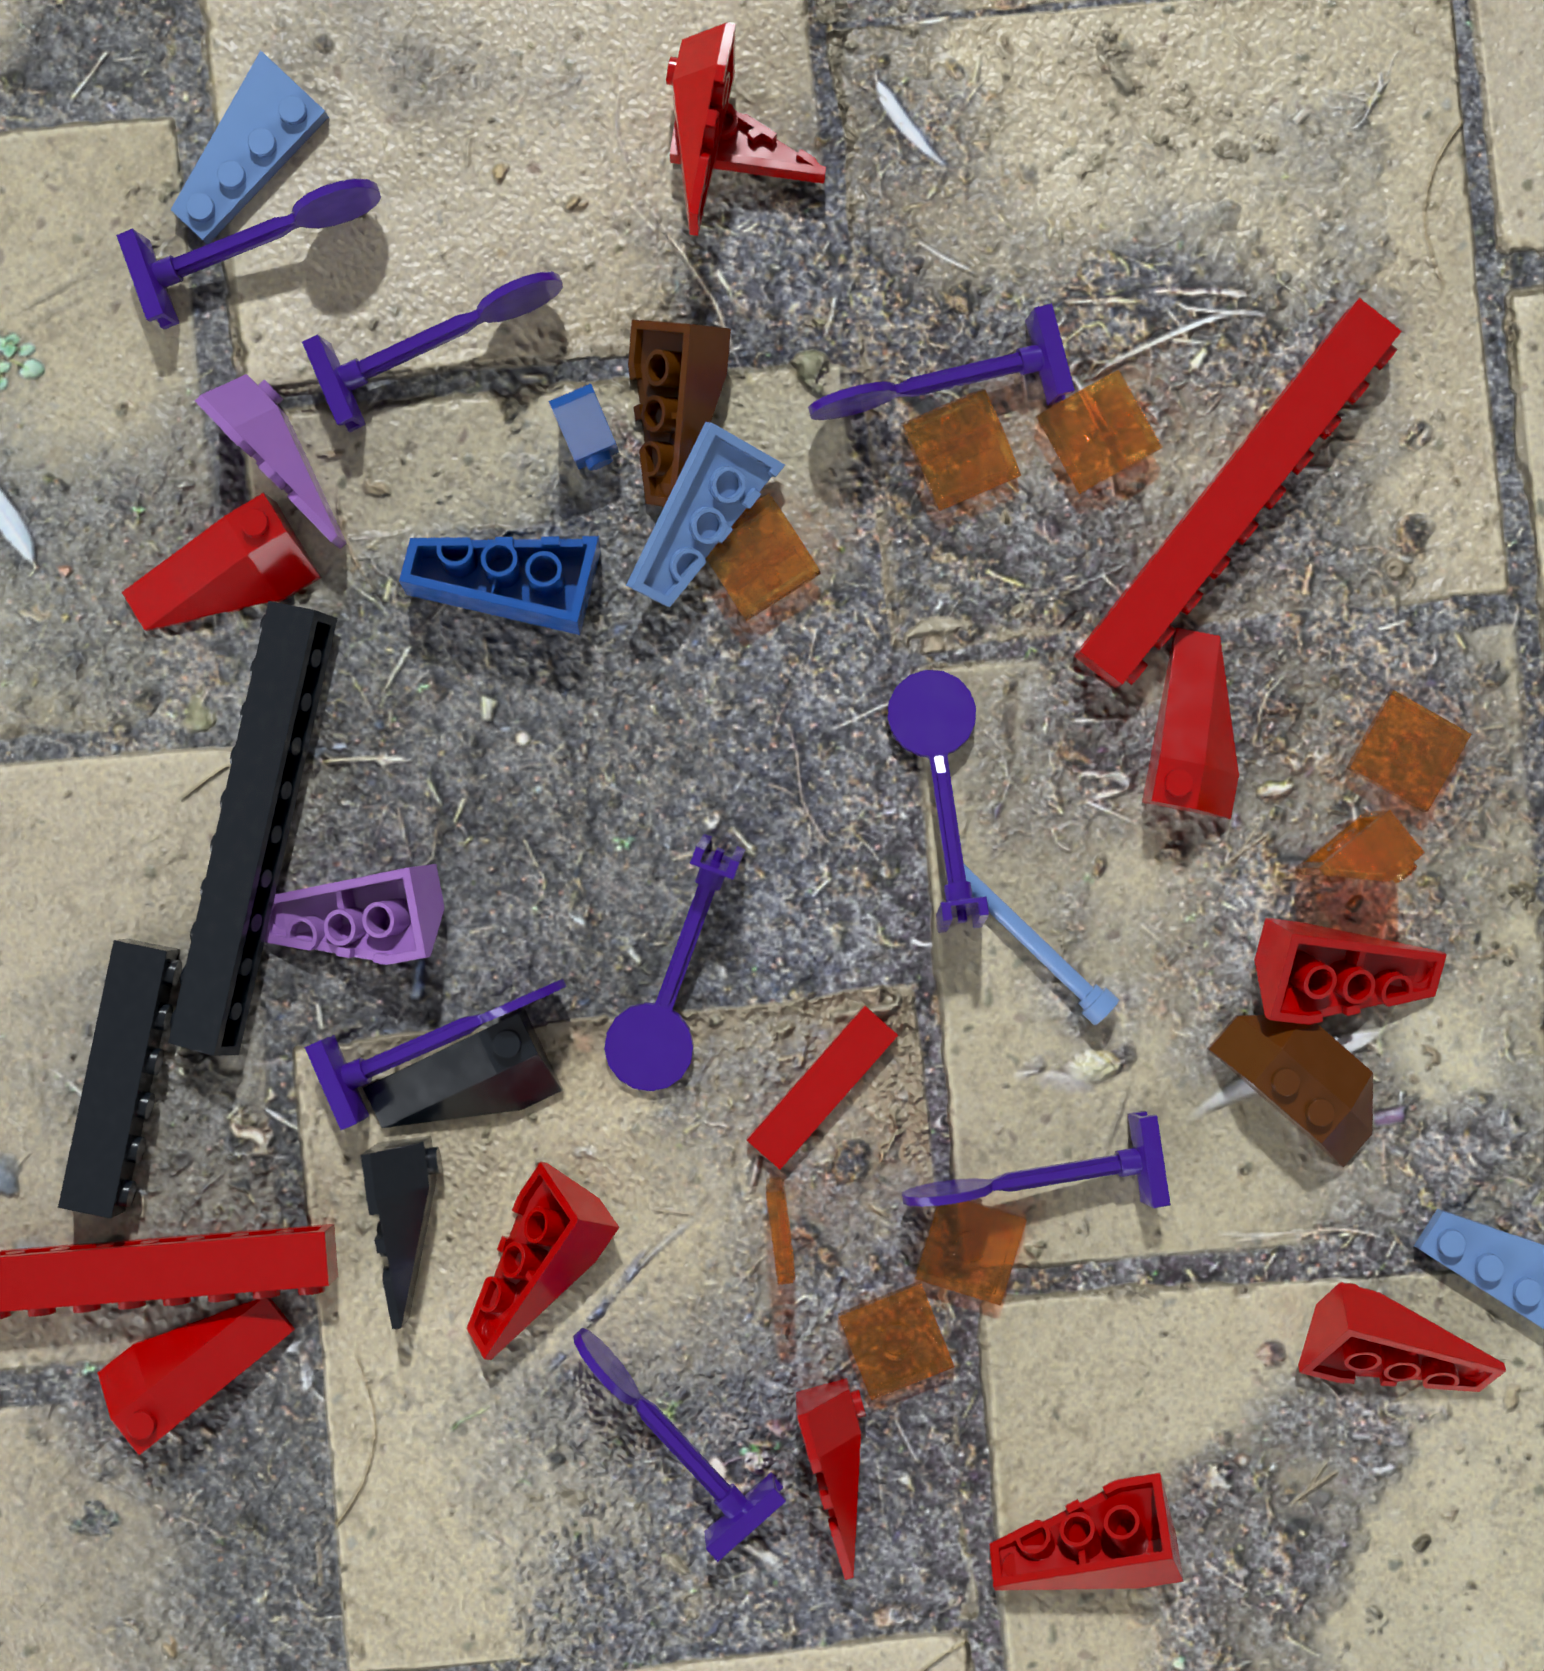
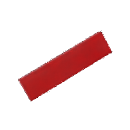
M863 1005L746 1138V1141L781 1170L898 1037V1034L867 1006Z

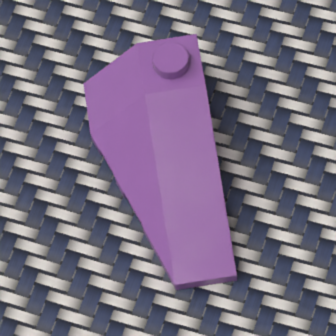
M245 374L201 394L195 402L237 446H240L250 457L257 461L258 468L281 490L288 494L287 497L325 537L341 549L347 542L289 417L278 406L284 399L265 379L258 385Z
M437 864L408 867L275 894L265 943L308 951L318 950L335 953L336 956L362 958L384 965L431 957L445 908Z

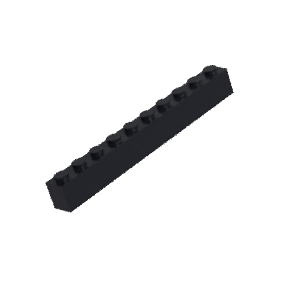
M268 601L266 613L260 622L261 635L256 657L250 666L251 679L246 701L240 711L241 723L237 741L230 755L231 767L228 781L220 799L221 811L218 825L210 843L211 856L208 869L200 887L201 900L196 921L190 931L191 944L186 965L180 975L181 988L176 1009L170 1020L169 1044L212 1056L239 1055L338 619L336 617L313 609Z

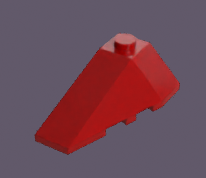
M727 22L682 39L678 57L671 56L667 68L666 84L673 86V104L689 234L699 236L735 77L736 24Z
M263 492L223 516L122 591V594L143 629L150 631L199 620L201 617L243 610V608L268 603V601H284L322 577L277 502Z
M1265 917L1254 961L1265 1017L1272 1021L1310 1025L1323 1022V1017L1341 1013L1346 1016L1361 1013L1360 1009L1384 1004L1390 1007L1435 997L1447 954L1442 951L1323 926Z
M540 1161L516 1198L512 1209L513 1212L517 1213L516 1220L509 1237H501L497 1250L502 1253L494 1277L490 1276L485 1279L466 1328L485 1360H492L598 1260L620 1228L600 1198L545 1162Z
M1343 1282L1337 1284L1316 1304L1298 1364L1299 1373L1337 1383L1354 1384L1355 1376L1380 1378L1381 1386L1396 1387L1398 1381L1422 1380L1423 1386L1426 1389L1470 1392L1482 1391L1506 1372L1505 1363L1384 1294L1359 1287L1353 1283Z
M271 1298L253 1299L199 1321L187 1323L166 1333L138 1341L97 1372L110 1419L137 1454L141 1455L292 1333L295 1328Z
M1161 1473L1114 1480L1102 1487L1103 1492L1081 1503L1077 1499L1065 1505L1067 1510L1043 1522L1035 1520L990 1543L994 1589L996 1591L1139 1589L1184 1582L1177 1536Z

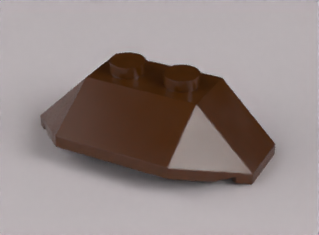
M1265 1014L1236 1015L1207 1048L1341 1167L1348 1163L1373 1134V1072L1319 1024L1306 1025L1272 1021L1267 1019Z

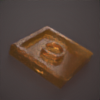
M1392 690L1388 692L1346 769L1416 809L1428 812L1472 734L1397 691Z
M781 1177L766 1179V1198L778 1285L790 1284L796 1280L784 1179Z
M974 1201L935 1206L914 1278L1001 1306L1027 1219L1023 1216Z
M921 1281L838 1313V1318L871 1400L955 1367Z

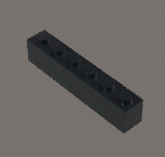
M132 939L113 940L58 1208L112 1219L125 1212L126 1208H130L134 1201L137 1183L132 1181L135 1163H140L145 1151L146 1139L141 1136L144 1119H149L155 1103V1094L151 1093L150 1090L153 1076L158 1075L163 1064L164 1050L159 1047L162 1032L168 1030L173 1014V1005L169 1004L171 989L179 983L182 972V961L178 960L180 949Z

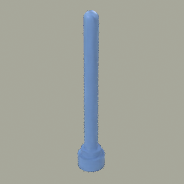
M964 864L966 881L971 882L973 898L987 897L989 913L1080 999L1078 1004L1083 1008L1081 1013L1093 1025H1097L1117 1005L1119 999L1107 987L1101 989L1097 984L1092 987Z

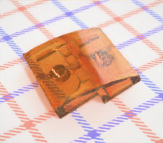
M1120 370L1094 382L1036 416L1079 494H1084L1117 473L1129 469L1163 448Z
M984 388L901 423L915 462L922 470L935 508L939 511L1021 476L1003 427Z
M770 493L757 500L750 509L746 508L731 526L733 530L722 543H718L705 558L745 621L750 620L821 574L810 553Z

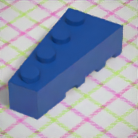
M560 536L541 537V539L495 537V540H471L470 537L410 538L399 582L408 596L580 635L601 553L599 536H582V539H560Z

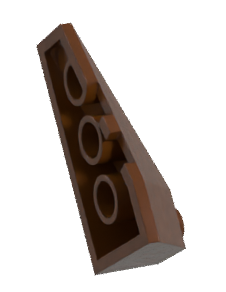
M633 319L631 321L628 368L630 380L637 381L640 404L633 406L635 421L642 422L645 443L641 446L639 455L646 504L665 506L705 422H711L727 376L731 329Z

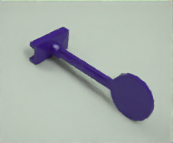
M369 179L337 181L321 186L304 195L295 203L292 213L287 216L272 218L174 258L170 255L158 261L151 241L133 228L116 236L146 320L151 322L157 319L160 328L165 330L180 324L167 287L182 282L184 280L183 277L282 238L299 227L319 229L352 221L377 206L381 195L377 183Z
M539 272L523 276L489 293L480 301L475 311L456 315L360 361L355 358L340 365L332 344L318 334L302 341V344L336 424L339 426L345 424L347 430L352 432L366 425L352 391L368 384V379L465 335L483 322H502L532 312L556 297L563 289V283L559 274L555 272Z
M1051 303L1035 307L1029 314L1025 322L1031 346L1018 348L1016 353L914 376L899 384L887 381L873 382L839 390L814 401L808 406L810 417L813 420H832L847 417L879 407L896 397H916L1018 372L1021 375L1039 372L1047 406L1064 402L1066 400L1065 394L1073 393L1075 389L1053 305Z
M923 670L909 675L896 686L888 702L887 721L893 737L905 750L920 757H927L930 762L948 883L944 885L946 902L940 903L936 913L938 933L948 931L953 920L952 918L957 917L958 923H966L968 921L967 916L970 915L972 916L973 928L983 927L989 916L987 897L973 898L971 882L966 881L948 763V755L958 750L970 737L976 722V705L971 691L959 678L945 671Z
M703 834L695 847L690 864L699 867L695 879L698 887L655 1003L645 1002L628 1007L616 1016L606 1033L604 1051L608 1066L620 1081L633 1089L655 1091L668 1088L683 1077L691 1064L694 1042L690 1027L681 1015L674 1011L673 1006L714 893L721 890L725 877L734 879L746 850L742 847L737 846L731 858L724 855V849L716 848L715 852L709 850L708 847L712 836Z
M562 978L483 1014L462 1017L367 1060L360 1057L346 1063L335 1035L304 1048L340 1130H343L370 1117L358 1088L370 1083L373 1076L467 1036L484 1023L567 986Z
M1147 1111L1127 1113L1132 1148L1117 1150L1114 1155L1007 1172L993 1179H954L924 1184L902 1192L903 1204L918 1207L948 1205L975 1200L987 1196L995 1190L1012 1192L1118 1174L1120 1177L1137 1175L1140 1202L1151 1208L1171 1206L1158 1116L1155 1114L1147 1115Z
M581 1328L573 1336L578 1352L600 1382L623 1403L635 1406L644 1423L715 1498L714 1504L723 1512V1515L704 1531L706 1550L717 1562L786 1502V1498L780 1492L783 1489V1484L772 1472L745 1495L734 1484H728L654 1403L641 1395L624 1365L596 1335L587 1329Z

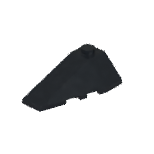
M523 1010L364 1087L363 1090L381 1127L389 1128L519 1111L563 1091V1088L526 1011Z

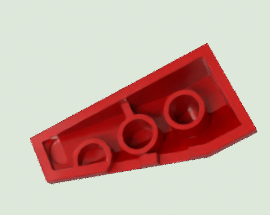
M1175 628L1142 803L1231 819L1239 770L1221 638L1218 635Z
M845 1378L796 1392V1408L813 1474L816 1473L823 1508L828 1510L829 1513L828 1522L844 1579L847 1580L854 1578L861 1429L858 1418L866 1417V1412L860 1390L851 1391L848 1379Z

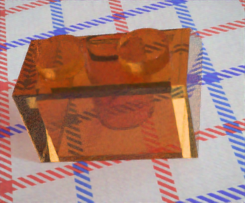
M1391 810L1363 812L1295 869L1300 875L1381 883L1393 880L1394 883H1398L1417 869L1418 866L1415 864V861L1425 852Z

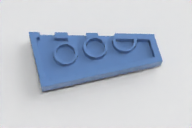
M260 50L174 202L171 211L204 243L209 244L329 118L326 111Z
M705 422L626 586L664 606L670 607L705 565V558L713 548L727 538L733 530L731 526L746 508L750 509L762 495L760 493L761 489L771 477H776L785 464L714 423Z
M1437 1208L1414 1247L1544 1329V1245Z

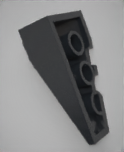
M431 1136L379 1142L361 1154L369 1215L379 1214L380 1219L377 1224V1235L374 1239L377 1254L380 1253L381 1257H387L389 1266H384L383 1286L392 1330L401 1329L410 1317L437 1181L436 1174L442 1172L440 1149L438 1146H432Z

